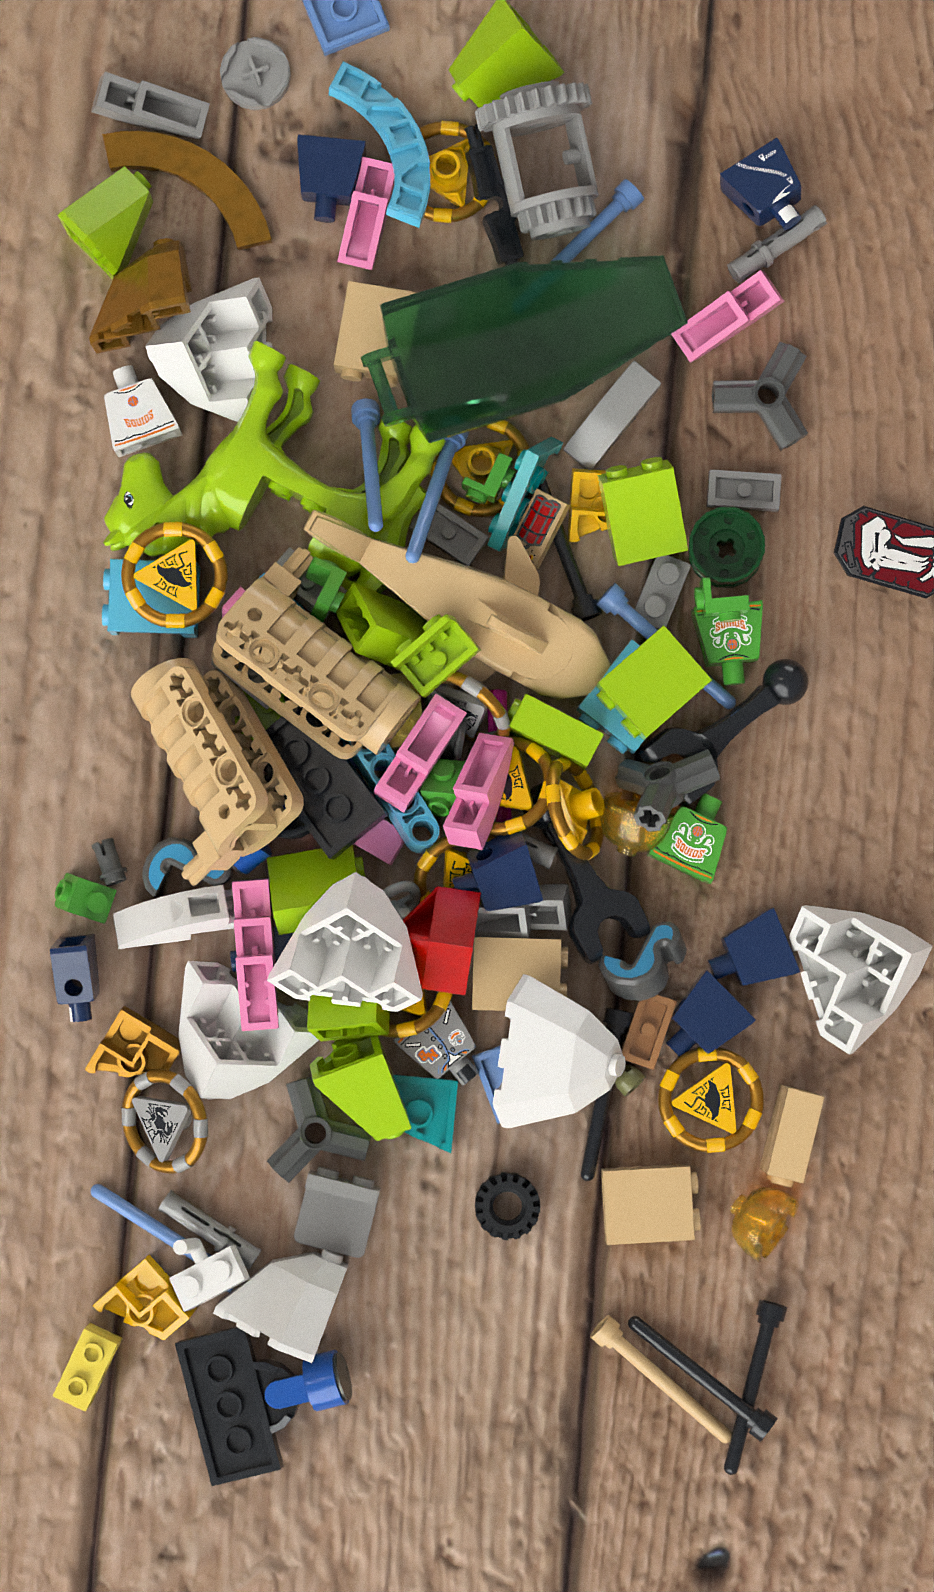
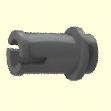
M113 838L101 840L102 844L96 842L91 845L102 875L99 876L100 880L105 881L106 886L116 885L127 880L125 873L128 871L126 867H122Z

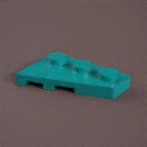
M551 436L527 450L524 449L520 453L514 467L518 470L513 482H509L502 494L501 500L505 503L501 513H497L494 516L488 532L491 533L487 544L489 547L499 552L506 548L507 539L509 536L514 535L531 501L528 498L529 494L535 493L549 473L543 468L549 455L553 453L558 454L563 442Z
M393 1074L412 1128L406 1130L405 1133L451 1153L458 1080Z

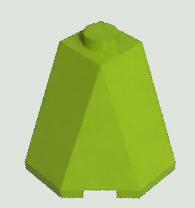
M507 0L495 1L448 69L455 80V83L452 85L454 91L464 102L470 98L479 108L483 107L484 104L492 103L493 100H499L500 95L526 85L548 82L560 77L565 72L554 55L541 43L531 30L532 28Z
M125 166L57 215L68 236L112 280L116 274L128 266L153 204L149 191L152 187L151 184L140 172L136 171L132 174Z
M379 1036L336 1040L331 1044L334 1051L325 1059L318 1056L309 1064L315 1087L376 1141L385 1138L394 1139L401 1136L406 1130L412 1129Z

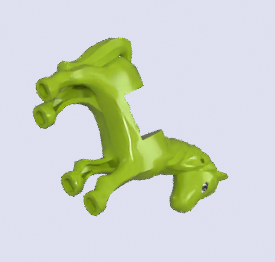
M254 341L248 358L253 366L255 381L247 406L233 431L209 456L197 477L179 493L172 495L164 484L159 461L151 453L135 454L129 457L124 464L119 494L113 500L104 517L105 524L110 533L103 541V544L110 546L112 551L130 546L132 541L143 531L164 522L188 523L202 529L212 537L216 533H225L229 528L238 531L242 530L253 515L268 487L271 489V493L288 502L292 497L300 500V505L303 506L302 509L310 514L313 510L326 513L350 524L369 537L405 547L411 519L422 507L426 491L420 484L424 478L430 475L434 459L441 452L446 441L422 426L414 425V427H411L389 414L383 415L378 426L382 437V445L377 462L383 528L379 532L371 531L368 526L365 482L354 490L330 487L309 475L287 457L282 450L287 440L299 428L310 422L314 414L310 397L316 391L321 381L306 370L293 364H288L283 376L288 389L286 405L278 419L266 428L269 414L283 394L278 372L283 367L286 357L275 349L261 342ZM409 442L411 446V454L407 448ZM184 536L161 537L145 547L144 553L153 557L165 555L192 539ZM312 538L307 549L311 552L310 555L321 560H330L336 563L340 569L346 571L347 574L341 586L347 591L353 583L378 593L386 590L387 587L358 562ZM360 572V576L356 581L348 579Z

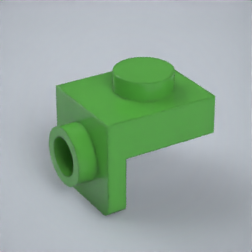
M499 452L484 485L464 477L461 484L462 489L467 491L465 496L485 505L486 501L495 504L501 489L505 490L509 482L513 481L516 471L511 469L513 458Z
M313 557L305 577L323 586V589L311 615L324 622L328 612L336 613L345 593L339 591L347 572L340 569L336 563L330 560H321Z
M710 577L702 578L700 587L694 588L696 609H702L703 618L719 617V621L723 623L740 621L741 615L747 614L750 610L749 595L712 598Z
M438 759L426 778L420 791L423 800L433 815L438 817L448 816L456 799L453 787L466 761Z
M66 873L64 879L59 881L55 890V907L105 924L117 890Z

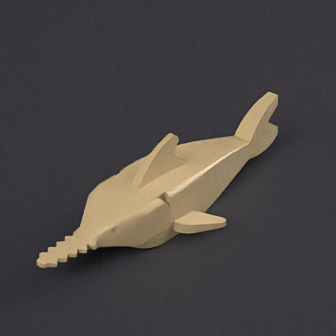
M313 510L303 527V530L325 546L362 565L427 622L438 614L442 617L445 614L454 616L481 649L457 671L471 676L477 681L482 682L498 671L540 695L555 699L587 696L611 666L593 629L581 619L538 596L540 586L539 574L522 542L515 535L509 536L507 539L502 579L482 570L423 552L418 562L409 563L405 557L408 548L369 537L350 524L320 511ZM444 681V682L442 683V684L455 685V684L450 683V682H447V681Z

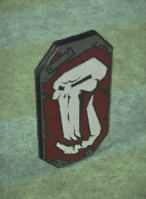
M862 506L841 518L834 555L847 576L922 598H928L934 594L933 526L866 506Z

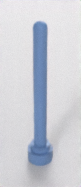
M624 179L614 189L613 201L590 222L591 226L582 230L512 298L510 305L513 310H522L622 211L634 210L644 201L641 192L629 180Z
M364 398L354 402L351 407L352 422L360 430L368 526L371 531L379 532L383 528V516L374 429L380 422V407L376 401Z
M448 419L441 425L438 435L446 443L439 453L405 555L409 563H416L420 559L454 454L466 444L469 429L459 420Z
M614 583L598 600L596 605L606 614L611 612L614 616L616 614L620 615L646 639L650 638L658 630L627 603L629 599L624 596L626 592ZM708 675L712 681L703 689L724 708H734L736 699Z
M95 1184L92 1186L90 1192L94 1198L172 1248L177 1240L186 1239L103 1185ZM190 1253L183 1254L192 1261H194Z

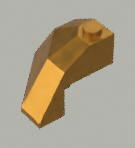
M171 238L156 240L153 242V248L146 251L114 276L89 336L90 345L96 354L130 347L129 336L161 330L159 319L191 312L187 292L192 291L185 251L180 240L174 241Z

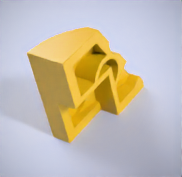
M572 468L569 505L571 506L568 519L569 542L580 541L579 537L601 529V531L608 529L597 476L605 474V470Z
M150 1254L92 1305L99 1312L106 1309L124 1317V1323L133 1327H144L149 1334L165 1340L190 1319L197 1309L195 1307L190 1311H183L169 1279L170 1277Z

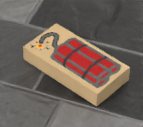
M536 489L514 533L522 542L532 563L538 570L571 506L540 489Z

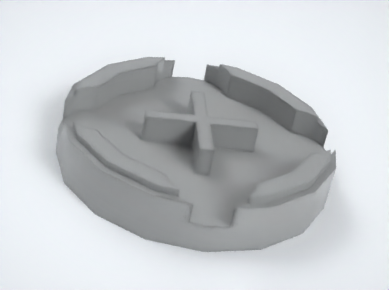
M258 37L247 38V41L237 42L232 45L224 55L220 67L222 86L230 100L241 108L250 110L267 109L281 101L288 91L291 80L289 61L282 49L272 41Z

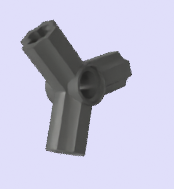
M779 342L758 380L713 381V413H756L762 419L780 451L797 443L807 436L808 432L785 395L807 356L796 347ZM762 389L772 391L776 401L772 404L761 402L758 397V391Z
M707 749L673 764L669 761H660L649 765L627 758L618 765V773L615 780L619 788L642 795L633 816L638 826H642L648 832L661 830L662 825L668 819L671 809L684 800L685 794L720 780V775Z
M312 1076L286 1084L298 1129L267 1160L274 1171L290 1183L320 1150L365 1161L371 1135L362 1127L329 1119L322 1093L315 1087ZM314 1122L322 1124L326 1130L325 1139L320 1142L311 1141L306 1134L309 1124Z

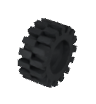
M501 1172L498 1175L489 1177L480 1186L475 1198L476 1217L484 1231L490 1233L494 1238L499 1237L502 1240L521 1238L523 1234L526 1233L527 1235L538 1221L541 1208L540 1199L535 1187L527 1178L514 1172ZM512 1192L520 1198L522 1209L517 1217L511 1220H504L495 1214L493 1203L499 1194Z

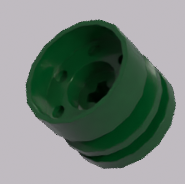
M719 507L706 512L695 523L689 536V560L694 573L700 579L710 577L711 586L716 588H735L747 583L757 573L765 553V536L760 524L750 513L736 507ZM728 542L732 543V552L735 555L732 557L727 554L724 558H721L718 545L725 546Z

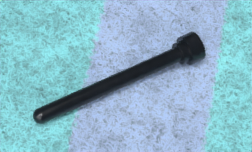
M545 478L543 484H540L538 489L552 495ZM561 524L553 541L575 598L572 600L574 606L571 608L572 614L584 622L601 615L603 612L596 605L598 599H594L593 595L587 592L563 524Z
M606 1007L603 1022L606 1023V1028L618 1039L621 1046L622 1035L627 1034L628 1027L630 1028L634 1013ZM612 1088L594 1102L580 1173L581 1178L585 1181H591L595 1176Z
M759 1299L756 1315H759L757 1322L760 1323V1328L741 1398L752 1408L755 1406L774 1329L779 1328L780 1322H784L788 1308L784 1305ZM738 1414L724 1463V1471L729 1475H734L738 1471L749 1430L745 1426L746 1421Z
M632 1316L628 1320V1326L632 1331L746 1421L745 1426L750 1429L748 1433L760 1442L763 1440L778 1418L767 1409L763 1412L760 1408L756 1410L638 1316Z

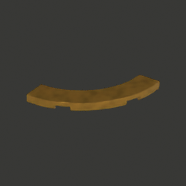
M119 131L102 134L111 172L118 171L125 166L128 170L141 169L156 172L158 170L177 176L182 181L205 194L216 205L231 229L238 250L272 243L267 222L248 187L236 173L210 152L183 139L156 132Z

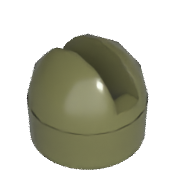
M626 1064L624 1072L620 1077H617L614 1083L618 1090L626 1097L644 1081L646 1076L635 1066Z

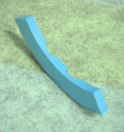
M343 61L329 87V96L344 102L360 113L375 128L386 145L394 173V188L387 206L386 215L420 228L430 193V159L422 133L404 104L381 87L382 83L361 69Z

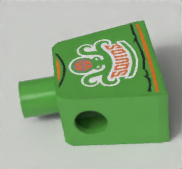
M762 600L750 601L748 613L741 615V620L723 623L719 621V617L703 618L702 609H696V607L691 611L705 666H722L724 686L744 684L743 663H753L759 659L763 611Z
M703 794L694 811L680 806L649 849L647 856L706 884H711L727 832L726 826L714 821L722 801L708 794Z

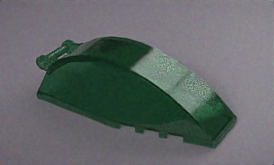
M664 255L620 257L618 260L613 261L585 259L584 262L562 263V260L550 261L549 264L517 262L382 303L380 309L387 347L361 356L363 367H368L383 408L385 415L381 418L384 426L389 427L413 419L427 442L432 443L563 402L686 326L688 321ZM389 360L392 361L408 406L399 410L382 362Z

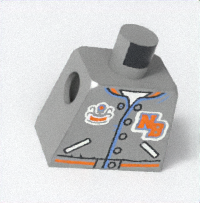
M451 1000L444 1014L431 1027L418 1035L395 1038L393 1040L397 1046L436 1079H439L450 1070L461 1085L464 1086L479 1073L466 1057L477 1046Z

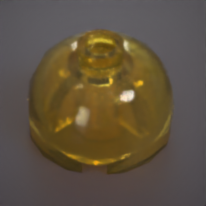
M623 792L607 793L604 797L605 811L600 816L602 832L608 841L617 846V852L627 856H636L637 852H649L655 849L665 840L675 816L674 813L669 814L666 823L662 825L660 831L648 832L646 828L636 824L633 816L641 795L633 794V800L621 799Z
M774 1187L755 1189L747 1197L741 1194L735 1200L730 1210L735 1215L732 1220L731 1229L738 1247L758 1262H761L762 1256L767 1258L789 1229L786 1226V1218L788 1214L793 1218L795 1217L799 1201L788 1193Z

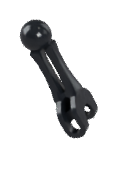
M780 659L773 662L764 672L762 685H759L748 698L728 714L694 732L679 727L665 728L641 748L639 755L645 762L656 763L671 754H678L685 759L708 749L718 770L717 758L729 742L746 726L778 704L790 705L798 702L805 695L809 684L806 670L800 663L791 659ZM715 782L685 794L684 800L678 806L691 804L715 785Z
M538 784L530 789L533 805L538 801L542 784ZM547 810L542 818L532 826L542 829L543 834L551 845L558 848L556 854L566 871L576 903V908L568 925V934L582 959L588 964H593L602 957L603 947L598 936V929L604 919L610 918L619 921L628 935L633 938L640 939L647 936L650 932V925L638 899L626 891L609 889L596 874L588 860L572 855L558 838L549 810Z

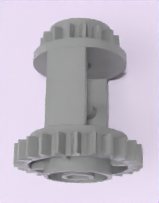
M548 81L526 85L500 95L499 100H493L492 103L484 104L483 107L477 108V111H475L478 130L485 133L492 131L511 217H518L521 233H530L531 240L549 239L584 230L591 226L589 218L597 215L594 199L599 194L581 111L584 108L590 107L589 105L592 104L589 86L583 82L578 84L573 82L565 85V83L560 84L558 81ZM565 125L570 149L564 150L562 157L565 165L574 164L579 187L557 190L525 199L512 137L537 133Z

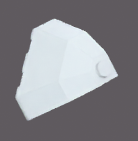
M259 277L252 278L191 304L190 313L175 315L160 325L161 330H156L145 346L148 357L153 362L159 377L190 404L236 422L241 418L254 387L255 373L248 358L253 342L258 341L272 348V343L266 342V324L272 322V306Z
M357 872L333 884L304 915L267 979L268 982L295 999L310 1001L311 995L332 997V1004L361 1007L362 1001L374 1002L382 1005V1010L395 1012L421 1001L423 996L405 923L385 892Z
M809 905L801 907L789 936L793 951H798L804 971L800 973L809 1000L813 999L819 1020L816 1023L820 1036L849 1055L854 1053L897 1009L919 977L932 949L931 944L904 927L860 912Z
M188 961L185 966L178 1035L185 1075L200 1098L209 1100L232 1099L265 1085L319 1041L307 1030L308 1010L296 1003L293 1006H286L278 1002V1029L242 1031L237 979L231 976V969L217 962Z
M523 974L506 1004L505 1017H509L511 1021L509 1037L502 1038L498 1061V1067L504 1068L502 1083L498 1089L494 1090L493 1097L494 1109L501 1126L504 1128L517 1127L578 1112L608 1092L617 1077H620L624 1072L626 1064L618 1039L589 1010L535 978Z
M323 1249L322 1254L310 1252L273 1259L251 1276L249 1280L242 1283L220 1300L213 1314L222 1319L237 1323L236 1327L253 1337L259 1338L260 1333H263L270 1337L267 1345L312 1363L348 1264L342 1262V1255Z

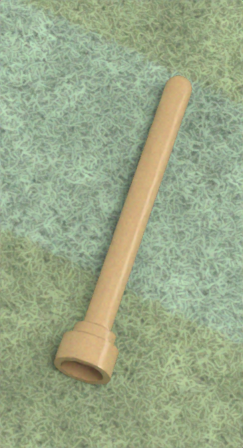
M607 1315L597 1324L590 1335L591 1339L601 1347L604 1345L609 1349L613 1347L723 1443L730 1442L731 1430L622 1336L623 1332L619 1329L620 1324L610 1315Z

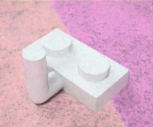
M198 1238L177 1240L173 1245L176 1254L190 1253L195 1262V1265L169 1278L184 1312L190 1311L250 1279L236 1245L229 1246L208 1257L201 1240Z

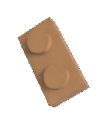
M657 994L655 997L637 1002L630 1028H628L621 1049L626 1061L654 1070L677 1001Z

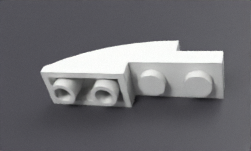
M223 885L183 891L145 901L113 913L118 949L191 940V934L233 929L235 919L233 890H224Z

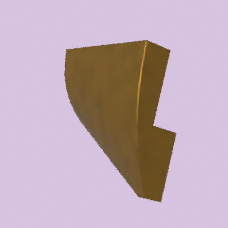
M124 1005L85 1070L89 1073H96L97 1070L117 1072L118 1076L123 1077L141 1075L153 1069L169 1070L181 1051L180 1041L178 1037Z

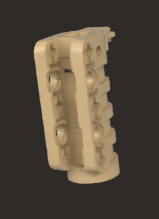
M298 547L283 566L275 562L263 577L258 578L242 594L221 619L216 633L217 640L212 650L213 663L218 669L332 755L340 759L353 758L363 746L375 755H378L407 721L420 701L421 696L403 682H399L387 673L375 661L357 654L351 643L338 636L326 627L323 622L310 615L293 601L302 582L299 579L308 570L313 559L310 551L306 548L301 549ZM223 649L232 656H229L227 659L223 658ZM240 662L245 663L242 671L238 670ZM253 669L263 677L265 682L255 683L251 681L247 674L248 670ZM271 685H272V686H273L272 691H271V693H268L267 690H268V689L271 687ZM281 693L288 697L290 700L286 701L285 703L281 702ZM298 706L303 707L300 715L296 714ZM310 712L322 721L323 726H311L306 720L307 713ZM329 729H330V730H331L330 736H329V737H326L325 734H326V733L329 731ZM339 737L346 741H351V745L347 744L341 747L338 744Z
M176 658L151 668L136 681L131 690V698L141 716L150 722L151 734L158 746L166 751L167 762L176 777L181 778L184 783L183 791L190 804L197 807L200 812L199 820L205 831L192 843L198 854L183 867L184 871L181 873L184 879H189L191 885H197L211 870H228L240 857L256 852L275 839L301 813L304 805L303 795L243 690L222 672L210 670L202 676L193 660ZM237 706L240 711V718L234 725L231 721V711ZM270 763L273 768V777L267 783L264 779L263 771L265 766Z

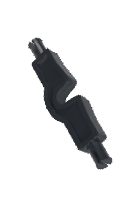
M471 125L464 128L470 150L465 153L471 175L474 196L479 201L493 199L499 204L498 211L485 215L482 224L492 245L497 264L505 263L510 285L520 283L525 279L523 278L518 259L522 258L524 253L515 226L516 217H511L504 181L501 178L491 145L484 146L478 125Z

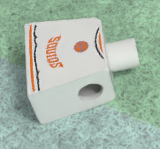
M132 365L113 371L118 389L106 393L104 399L112 446L118 457L182 435L176 420L152 378L138 382Z

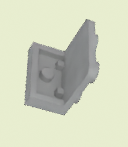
M318 1167L317 1171L310 1170L294 1233L295 1241L300 1244L356 1258L362 1257L365 1253L381 1188L374 1186L375 1181L369 1178L354 1175L353 1180L338 1177L339 1171L325 1167Z

